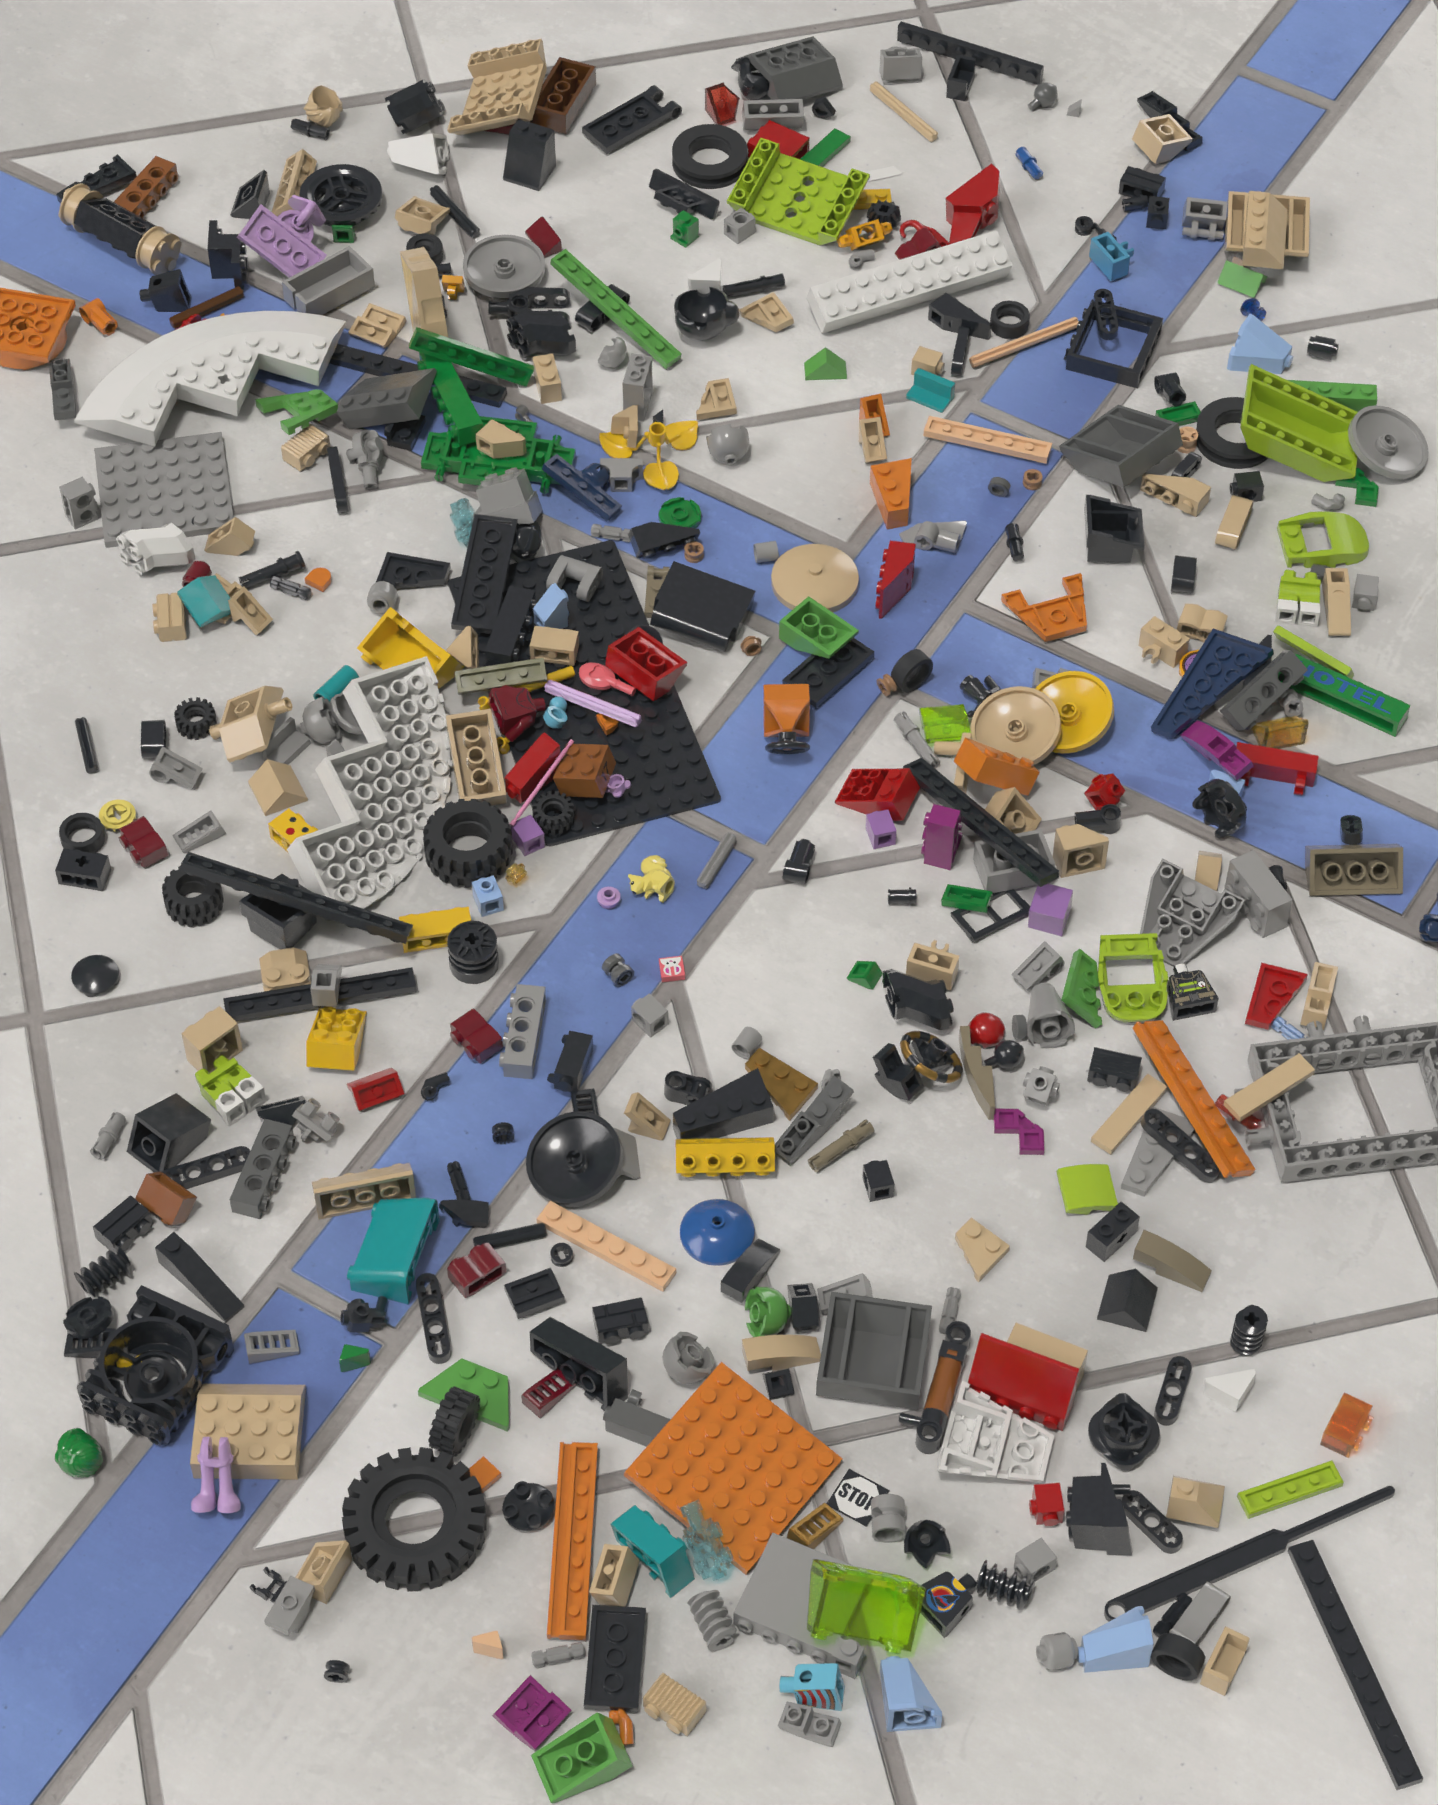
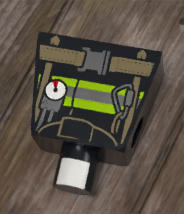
M1186 964L1176 965L1173 968L1174 975L1169 977L1167 985L1172 1020L1215 1013L1219 998L1203 971L1195 970L1189 972Z

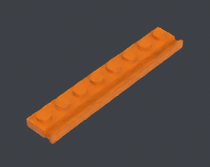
M1163 1020L1145 1021L1143 1024L1136 1022L1133 1026L1134 1032L1223 1177L1228 1178L1230 1175L1232 1177L1251 1176L1256 1169L1213 1099L1208 1094L1202 1081L1195 1073L1190 1062L1185 1057L1179 1044L1172 1036Z
M560 1442L547 1639L552 1637L559 1638L560 1640H586L598 1443L572 1442V1444H564V1442Z

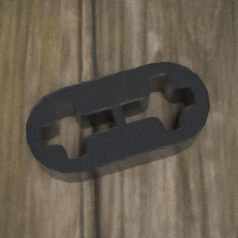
M1190 452L1176 466L1171 476L1190 478L1199 468L1202 457L1194 452Z
M1355 815L1341 817L1340 834L1343 843L1357 845L1362 842L1363 828L1360 817Z

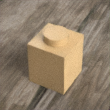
M919 346L912 358L911 375H914L918 368L935 375H941L945 363L942 362L943 353Z

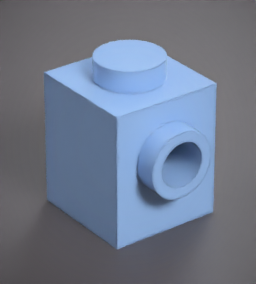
M494 876L480 878L472 882L473 898L481 917L504 911L503 896Z

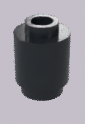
M1317 335L1315 337L1310 336L1307 353H1310L1311 356L1331 360L1332 356H1337L1339 344H1336V339Z

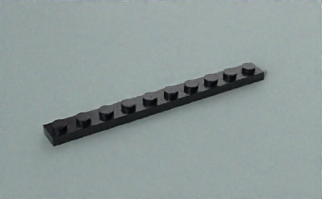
M337 344L329 364L379 377L419 371L417 364ZM458 375L471 401L500 408L507 394L506 387Z
M923 758L903 766V768L911 770L918 785L942 806L960 810L961 822L1039 887L1059 879L1058 869Z
M188 852L181 862L180 871L186 872L190 876L208 879L212 883L223 884L232 887L236 891L253 894L258 898H266L282 906H290L304 913H312L323 917L325 920H333L350 928H358L367 931L371 935H379L396 943L406 944L412 932V924Z
M1314 1540L1290 1546L1287 1552L1396 1791L1422 1783L1423 1776Z

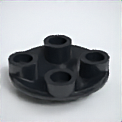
M90 955L78 961L73 967L71 973L72 983L79 991L85 993L87 997H95L99 993H103L118 984L119 969L115 961L107 956Z
M520 1481L506 1495L502 1511L509 1525L518 1530L531 1531L544 1526L551 1519L555 1503L551 1491L544 1486Z

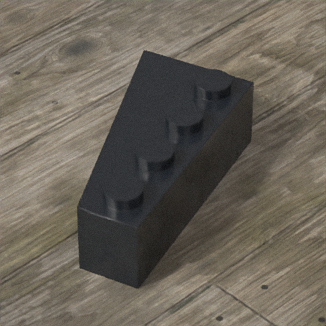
M757 1068L673 1112V1130L676 1138H720L773 1123L774 1106L759 1069Z
M552 1317L547 1318L530 1331V1352L554 1371L556 1369L561 1370L563 1376L571 1385L577 1383L585 1390L584 1395L591 1401L595 1398L603 1404L601 1405L603 1411L606 1410L607 1406H612L615 1398L622 1401L628 1398L627 1358Z

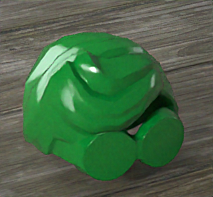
M73 1428L66 1431L58 1440L55 1462L63 1472L70 1476L89 1477L99 1470L103 1462L101 1447L95 1438L81 1428Z

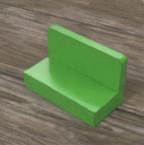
M1226 260L1217 283L1254 298L1260 284H1265L1268 276Z

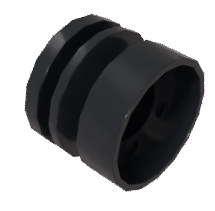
M480 921L463 922L451 930L448 935L447 947L449 967L452 975L466 984H479L492 978L497 972L499 965L497 937L494 930L488 924Z

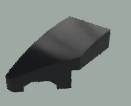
M442 1200L439 1203L440 1210H445L453 1218L452 1223L455 1226L461 1223L463 1225L486 1228L488 1225L489 1202Z

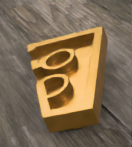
M760 1047L745 1063V1069L748 1073L757 1068L759 1069L767 1092L772 1097L771 1100L784 1111L789 1121L818 1089L817 1082Z

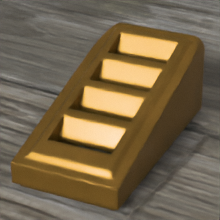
M824 1502L789 1528L787 1539L814 1549L843 1522L844 1518ZM823 1515V1516H824L826 1519H828L830 1522L827 1523V1522H826L824 1519H822L820 1516Z

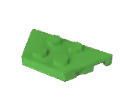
M461 1358L418 1390L419 1397L439 1405L441 1400H444L445 1394L453 1386L476 1394L480 1398L477 1420L507 1432L509 1430L508 1376Z

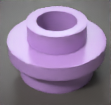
M604 887L599 890L597 901L603 908L613 909L620 902V892L614 887Z

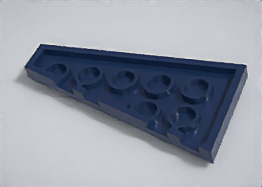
M1213 628L1153 722L1151 731L1173 739L1273 656V649Z

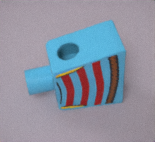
M798 1664L795 1667L794 1677H780V1693H794L797 1704L812 1708L842 1711L845 1685L838 1664Z

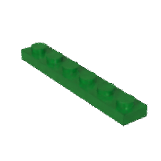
M416 327L409 342V349L525 387L534 372L533 365Z

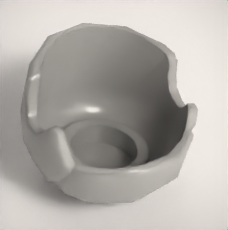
M620 337L611 339L614 345H606L598 359L599 364L615 368L624 361L627 348L625 341Z

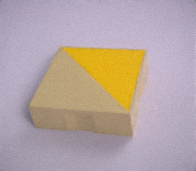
M424 247L400 251L413 333L416 327L448 337L438 270L435 263L431 260Z

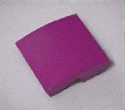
M530 1675L492 1716L521 1742L535 1750L571 1712V1709L553 1692L549 1693Z

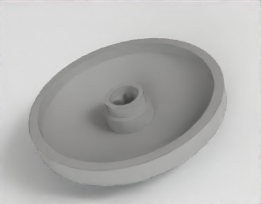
M495 235L484 238L469 248L463 259V273L467 283L477 292L495 298H509V294L529 287H536L541 282L545 273V259L540 248L526 238L515 235Z
M1377 405L1368 406L1361 409L1349 424L1348 437L1353 451L1368 468L1382 476L1392 479L1411 478L1420 472L1428 460V445L1423 433L1410 418L1395 409Z

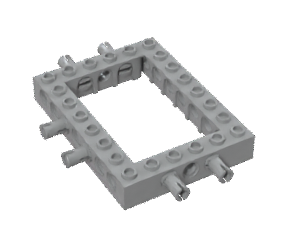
M1363 1015V1022L1361 1016L1353 1020L1357 1032L1324 1035L1321 1022L1316 1021L1317 1027H1315L1313 1021L1306 1026L1310 1037L1257 1043L1250 1046L1247 1061L1253 1082L1298 1053L1315 1069V1073L1418 1061L1438 1124V1022L1371 1030L1369 1018ZM1241 1088V1089H1235V1090H1234V1094L1237 1093V1092H1239V1091L1242 1090L1243 1088ZM1289 1091L1261 1108L1266 1128L1247 1129L1245 1131L1247 1145L1268 1142L1271 1144L1281 1182L1438 1163V1127L1423 1131L1409 1130L1407 1133L1390 1134L1389 1132L1385 1133V1135L1366 1137L1365 1135L1358 1139L1342 1140L1340 1138L1337 1141L1325 1143L1315 1141L1312 1144L1299 1146L1301 1133L1296 1128L1294 1121L1295 1112L1291 1110L1288 1099Z

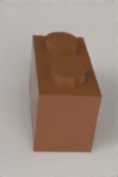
M160 1171L146 1174L135 1199L148 1209L149 1212L161 1217L160 1220L163 1223L172 1226L186 1222L197 1196Z

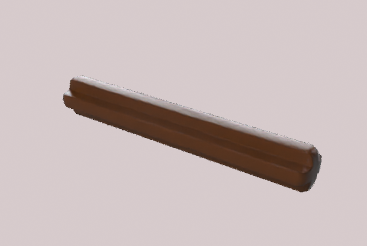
M240 286L228 290L170 317V325L176 329L191 315L199 314L202 317L243 298L244 292Z

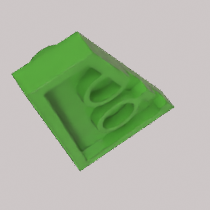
M1078 949L1072 956L1061 1001L1094 1028L1102 1025V1017L1098 1016L1097 1008L1101 1007L1100 999L1096 997V988L1099 986L1097 962L1084 951Z

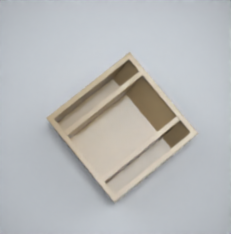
M1229 191L1224 251L1243 253L1246 208L1249 196L1247 192ZM1273 195L1288 210L1284 256L1308 257L1310 197Z
M203 1384L197 1395L190 1459L193 1478L201 1479V1467L197 1455L200 1453L203 1437L212 1438V1457H219L220 1437H228L231 1454L234 1456V1460L231 1463L232 1479L298 1480L306 1385ZM214 1467V1479H219V1467Z

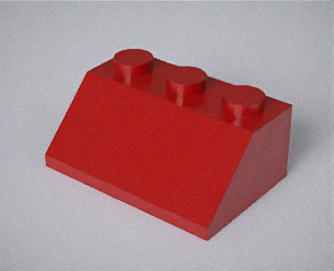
M638 627L608 646L605 666L648 698L655 701L670 691L687 666V661Z

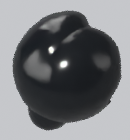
M709 287L710 292L707 294H702L698 290L686 291L675 300V323L686 337L699 341L709 340L723 332L727 326L737 322L740 316L738 306L734 302L729 301L727 295L717 288Z

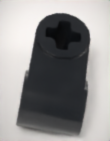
M671 1071L665 1077L664 1095L671 1102L689 1105L696 1101V1099L706 1096L711 1091L712 1083L703 1077H696L680 1071Z

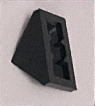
M303 1096L255 1108L258 1116L262 1119L293 1126L297 1120L292 1116L301 1104L304 1105L306 1101Z

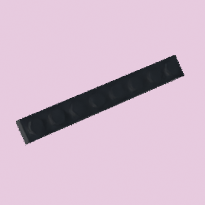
M901 21L898 25L897 41L953 59H956L957 55L972 57L976 59V66L1036 85L1041 84L1043 81V65Z
M413 967L343 978L340 980L337 1005L417 992ZM311 984L223 998L225 1011L235 1021L327 1007L313 1006Z

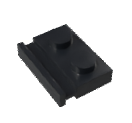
M551 1267L504 1285V1290L513 1310H515L517 1319L565 1302V1297L560 1290Z

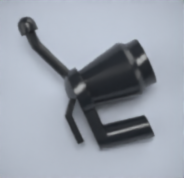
M968 675L960 684V689L963 693L977 701L976 708L967 713L969 718L973 717L976 709L987 697L1001 690L990 675L984 679V683L990 690H987L980 680L972 675Z

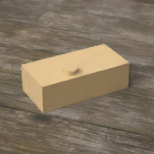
M491 709L446 715V729L459 799H465V801H471V798L478 799V802L486 801L491 803V805L506 803V790Z

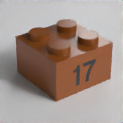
M572 744L559 762L553 779L560 795L564 793L566 796L603 798L616 761L609 745Z

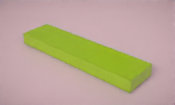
M1277 625L1273 633L1280 641L1326 668L1339 672L1351 679L1354 677L1351 667L1280 625Z
M1333 1460L1238 1492L1237 1498L1247 1518L1250 1519L1342 1487L1344 1481Z

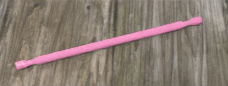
M570 739L566 748L562 750L516 814V817L510 822L511 826L515 825L517 819L523 814L557 767L569 747L574 743L573 740Z

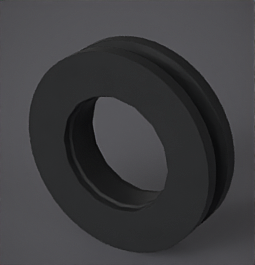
M702 124L688 128L678 135L672 146V166L675 174L686 184L701 189H718L737 182L748 162V147L745 139L737 131L723 125ZM708 148L721 150L729 157L721 163L702 164L691 158V155L698 150Z
M1226 397L1211 402L1203 408L1197 420L1198 440L1196 442L1199 451L1211 462L1226 468H1251L1268 459V457L1248 449L1246 442H1230L1220 437L1216 432L1220 425L1226 423L1241 424L1244 398Z

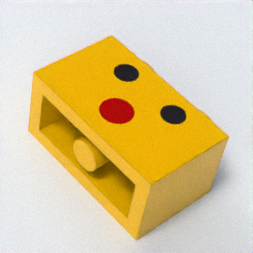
M290 808L268 823L270 838L285 851H287L296 838L318 831L316 827H311L307 824L299 813H294Z

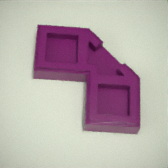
M995 1108L994 1134H1019V1155H1044V1130L1039 1125L1033 1124L1019 1109Z

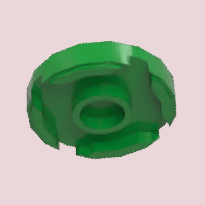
M682 497L672 498L662 504L658 513V519L663 524L697 528L701 522V510L699 505L691 499L688 501Z

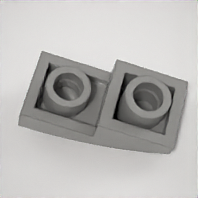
M788 1701L778 1723V1727L786 1732L833 1747L841 1726V1721L837 1717L816 1713L810 1706Z

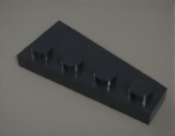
M117 154L112 158L113 161L111 163H103L94 174L89 172L84 176L83 181H75L56 194L57 200L61 203L65 190L80 183L87 185L91 191H98L101 194L110 192L114 188L133 181L137 177L136 171Z

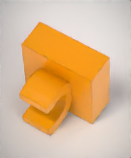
M442 275L443 290L447 292L449 300H457V292L464 293L465 283L463 276Z

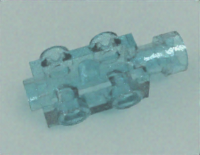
M462 498L450 504L452 510L450 518L457 528L454 533L458 542H463L467 548L473 523L472 515L475 512L469 500Z
M699 1499L680 1507L683 1518L686 1517L690 1525L683 1530L684 1535L682 1538L687 1549H691L694 1556L693 1566L697 1574H701L703 1580L711 1577L713 1581L728 1575L726 1570L732 1567L730 1562L733 1561V1556L729 1547H723L720 1537L723 1536V1532L717 1521L713 1522L711 1517L706 1520L704 1519L701 1512L703 1508ZM697 1533L703 1535V1542H699L696 1536ZM707 1558H711L714 1561L713 1567H709Z

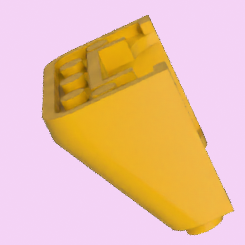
M391 607L357 647L363 653L361 656L363 660L369 665H372L374 662L383 670L427 656L438 680V689L455 677V671H460L464 668L453 656L439 647Z

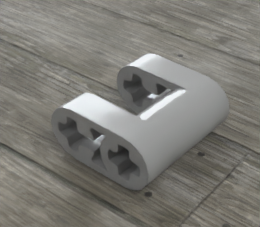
M561 555L548 576L546 588L548 589L552 584L556 583L561 589L567 577L581 581L576 596L578 599L588 602L602 579L603 568Z

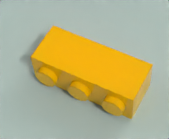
M469 906L400 916V921L413 925L406 944L402 943L404 953L447 947L448 935L451 930L460 923L471 921Z

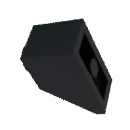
M813 1284L787 1285L793 1328L810 1330L813 1326H819L817 1295Z

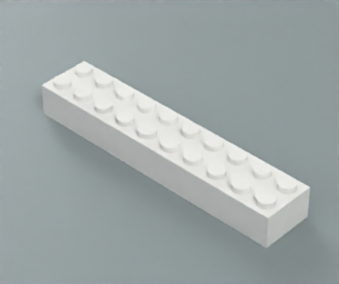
M995 230L810 287L806 299L821 333L824 334L939 298L944 293H956L1007 277L1013 265L998 231Z

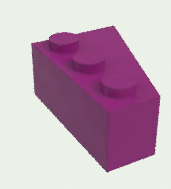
M933 804L931 812H926L923 822L925 828L922 836L924 842L921 849V854H924V864L951 870L963 833L958 832L962 830V825H959L961 824L960 810Z

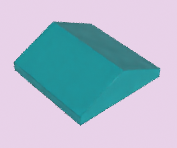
M215 575L198 577L177 591V595L199 627H203L231 614L228 602L230 596Z

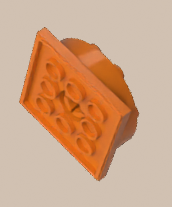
M0 288V365L13 369L28 370L49 363L56 358L63 350L67 341L66 325L76 306L75 300Z

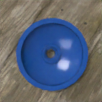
M724 1199L705 1200L694 1205L684 1215L680 1225V1239L685 1251L695 1260L713 1266L727 1265L736 1262L753 1243L754 1224L748 1212L732 1201ZM714 1222H721V1224L715 1225Z

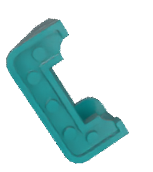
M432 1198L380 1199L378 1203L373 1205L371 1212L372 1220L354 1266L350 1265L348 1269L347 1280H350L351 1291L376 1297L384 1296L388 1300L409 1304L412 1291H409L408 1286L415 1280V1269L428 1235H432V1232L437 1230L440 1222L438 1201Z

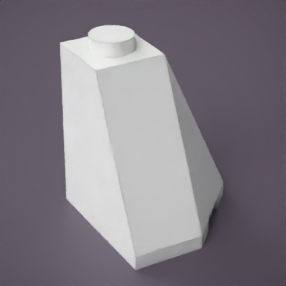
M431 133L388 142L387 153L391 162L433 174H446L447 168L444 166V163L449 160L446 135Z

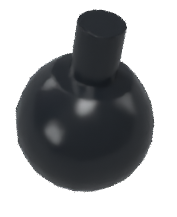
M1013 1040L1001 1041L995 1047L994 1056L984 1060L986 1066L992 1067L999 1064L1004 1069L1015 1068L1023 1059L1024 1048Z

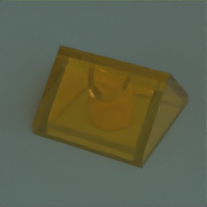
M1297 716L1283 717L1257 722L1251 729L1259 746L1282 749L1305 744L1309 723L1308 719Z

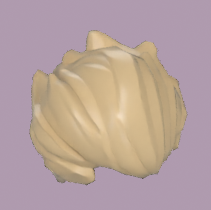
M320 85L312 90L303 109L306 111L307 121H314L317 125L329 127L338 120L340 112L343 111L342 101H340L334 90Z

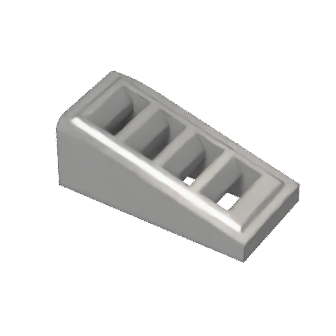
M209 811L172 836L182 852L187 853L222 837L226 832L213 812ZM196 833L198 837L193 838L191 834ZM186 836L190 841L187 844L183 840Z
M296 1330L262 1331L244 1334L249 1364L300 1354ZM285 1339H290L291 1347L285 1346ZM274 1341L280 1342V1348H275ZM264 1343H269L270 1348H265ZM254 1345H259L260 1349H254Z

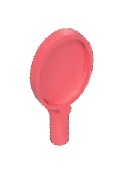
M585 663L579 669L580 680L590 688L607 690L612 687L631 696L636 692V688L620 681V679H615L614 672L605 665Z

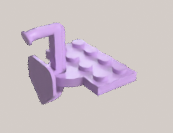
M293 195L288 200V204L294 210L284 211L278 217L263 205H260L237 236L240 241L289 278L324 260L327 256L311 243L314 235L312 224L322 226L326 221L324 215L314 201Z

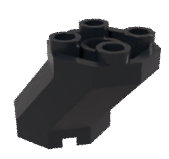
M422 79L385 98V102H390L387 108L397 127L402 125L404 128L401 130L403 134H407L443 116L442 111L446 110L441 99L437 100L434 94L436 89L431 81L428 82Z
M560 313L552 316L517 314L506 319L509 331L507 334L508 341L511 345H515L522 358L531 354L566 356L576 352L574 334L569 335L568 330L571 327Z
M894 969L883 971V988H887L885 999L892 1017H895L896 1020L908 1018L938 1030L948 1029L952 1026L950 1013L954 1012L952 1000L946 997V985L943 979L924 981Z

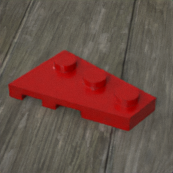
M1261 962L1245 1024L1268 1030L1272 1026L1273 1021L1282 1013L1307 980L1308 974Z

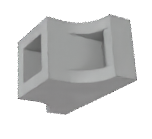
M600 458V470L605 467L609 473L608 482L610 483L611 492H632L634 482L643 479V458Z
M290 1576L264 1620L265 1625L286 1635H289L292 1631L298 1633L310 1613V1601L315 1592L314 1586Z

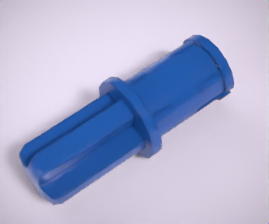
M1026 147L1018 148L1015 155L1021 161L1023 169L1028 170L1032 177L1038 180L1043 176V171L1037 165L1036 158L1030 155Z

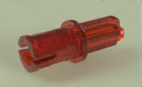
M1221 1094L1217 1098L1215 1106L1232 1117L1233 1122H1239L1224 1106V1100L1229 1097ZM1251 1114L1239 1123L1250 1130L1257 1129L1262 1120Z

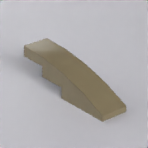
M960 1026L959 1046L968 1083L988 1120H994L995 1099L992 1066H982L981 1046H971L970 1026Z

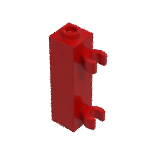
M1237 742L1236 748L1250 759L1254 766L1241 777V779L1245 780L1244 786H1248L1250 777L1295 784L1294 794L1302 796L1305 786L1313 787L1319 756Z

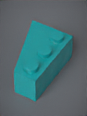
M634 1505L611 1523L616 1541L621 1546H628L640 1560L639 1562L642 1561L652 1570L649 1576L654 1581L659 1578L664 1583L665 1593L670 1598L695 1579L686 1554L687 1546L684 1541L679 1537H673L664 1524L659 1525L656 1523L648 1511H642Z

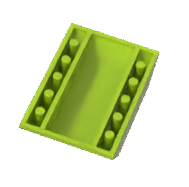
M1251 364L1248 370L1240 426L1248 449L1322 482L1350 479L1355 476L1357 455L1349 442L1348 428L1351 420L1358 412Z

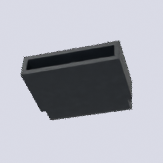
M673 561L655 597L650 625L725 652L730 641H736L752 608L756 591Z

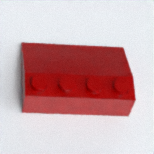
M981 1333L968 1383L970 1388L978 1393L982 1391L990 1396V1400L1002 1407L1004 1405L1013 1410L1012 1413L1019 1415L1022 1419L1025 1417L1030 1421L1039 1422L1049 1429L1063 1431L1073 1408L1079 1368Z

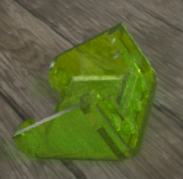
M813 1559L810 1570L807 1630L811 1633V1637L820 1640H827V1636L838 1634L880 1642L885 1645L886 1651L901 1654V1650L911 1652L926 1588L902 1575Z

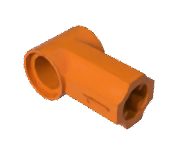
M99 298L79 307L80 315L87 324L92 323L103 335L107 334L109 336L115 332V329L118 327L117 321L106 311L104 304Z

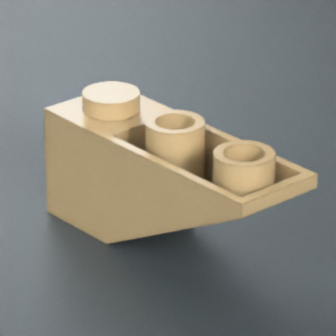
M1143 474L1140 490L1185 513L1197 517L1209 502L1211 487L1194 478Z
M1326 568L1322 590L1328 636H1351L1348 568Z

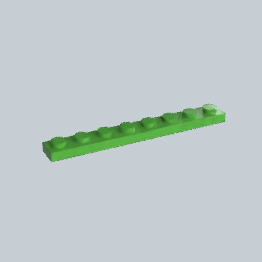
M564 249L551 259L550 265L665 369L681 359V352L567 249Z

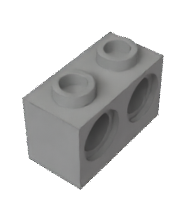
M83 476L59 487L65 516L75 530L98 520L97 510H99V507L94 499V495H96L95 489L91 483L88 484Z

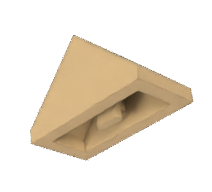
M467 626L446 651L461 663L465 669L479 668L478 634L471 626Z
M1199 851L1195 881L1217 891L1222 854Z

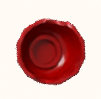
M982 1012L977 1014L968 1024L970 1026L972 1045L977 1043L985 1049L997 1046L1004 1038V1023L1001 1018L992 1013Z

